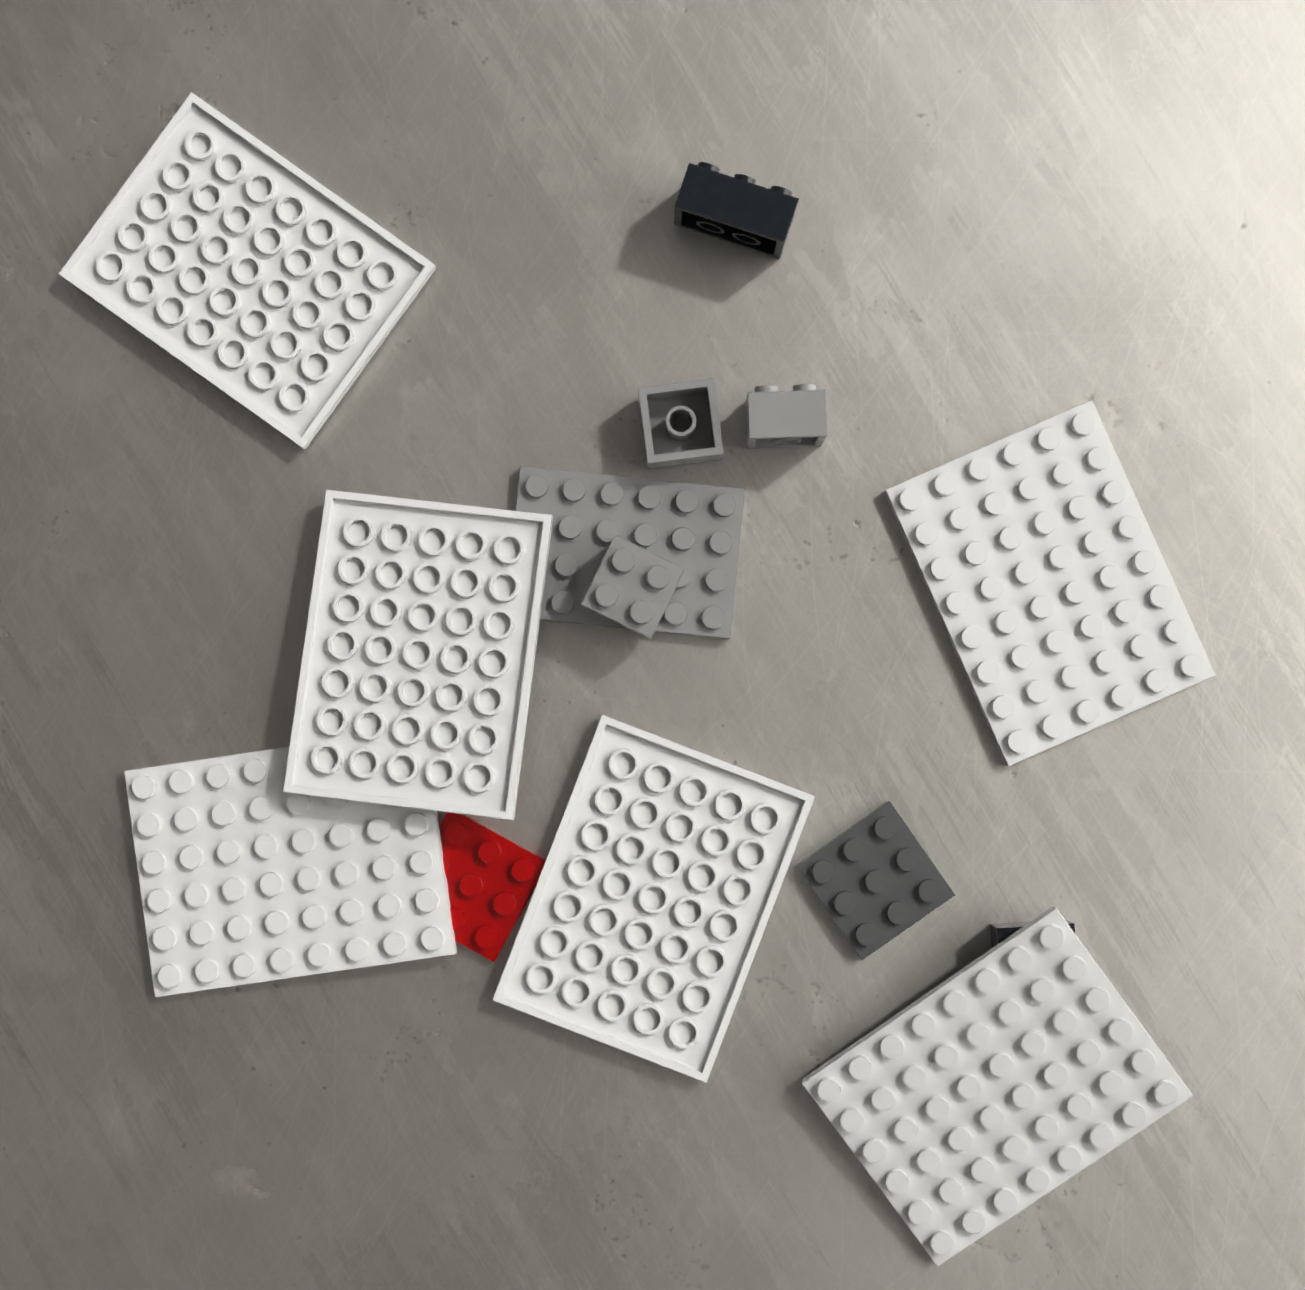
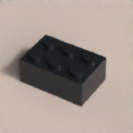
M699 162L698 166L689 163L675 204L674 225L780 259L799 198L793 197V193L790 190L780 186H771L768 189L756 185L755 179L743 174H735L734 177L719 173L720 169L706 162Z

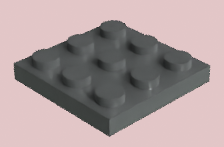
M887 801L796 865L861 960L955 896L890 801Z

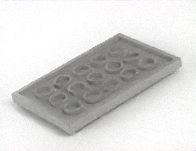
M520 466L516 511L553 516L540 620L627 629L583 608L581 605L613 537L616 535L684 568V573L655 632L730 639L745 489Z

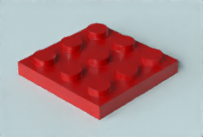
M447 812L439 825L455 941L495 962L538 883L546 859L465 814Z

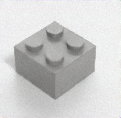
M714 378L638 388L648 469L723 459L724 452Z
M798 384L793 386V391H778V387L775 385H762L754 387L755 392H748L745 401L746 449L819 447L823 444L827 437L825 390H816L815 384Z
M614 535L581 605L583 608L651 640L684 573V568Z

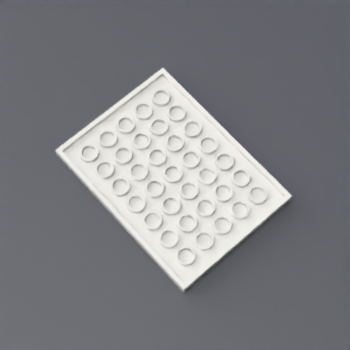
M191 92L64 265L59 275L305 450L436 270V266Z
M1092 400L884 491L1006 766L1018 763L1216 675Z
M326 490L283 792L514 820L553 523L552 515Z
M602 715L494 994L493 1001L707 1083L815 796Z
M289 747L124 771L155 997L456 954L457 948L452 926L451 906L444 870L437 811L285 793L283 788Z
M1055 905L802 1079L804 1087L937 1266L1193 1097L1189 1088Z

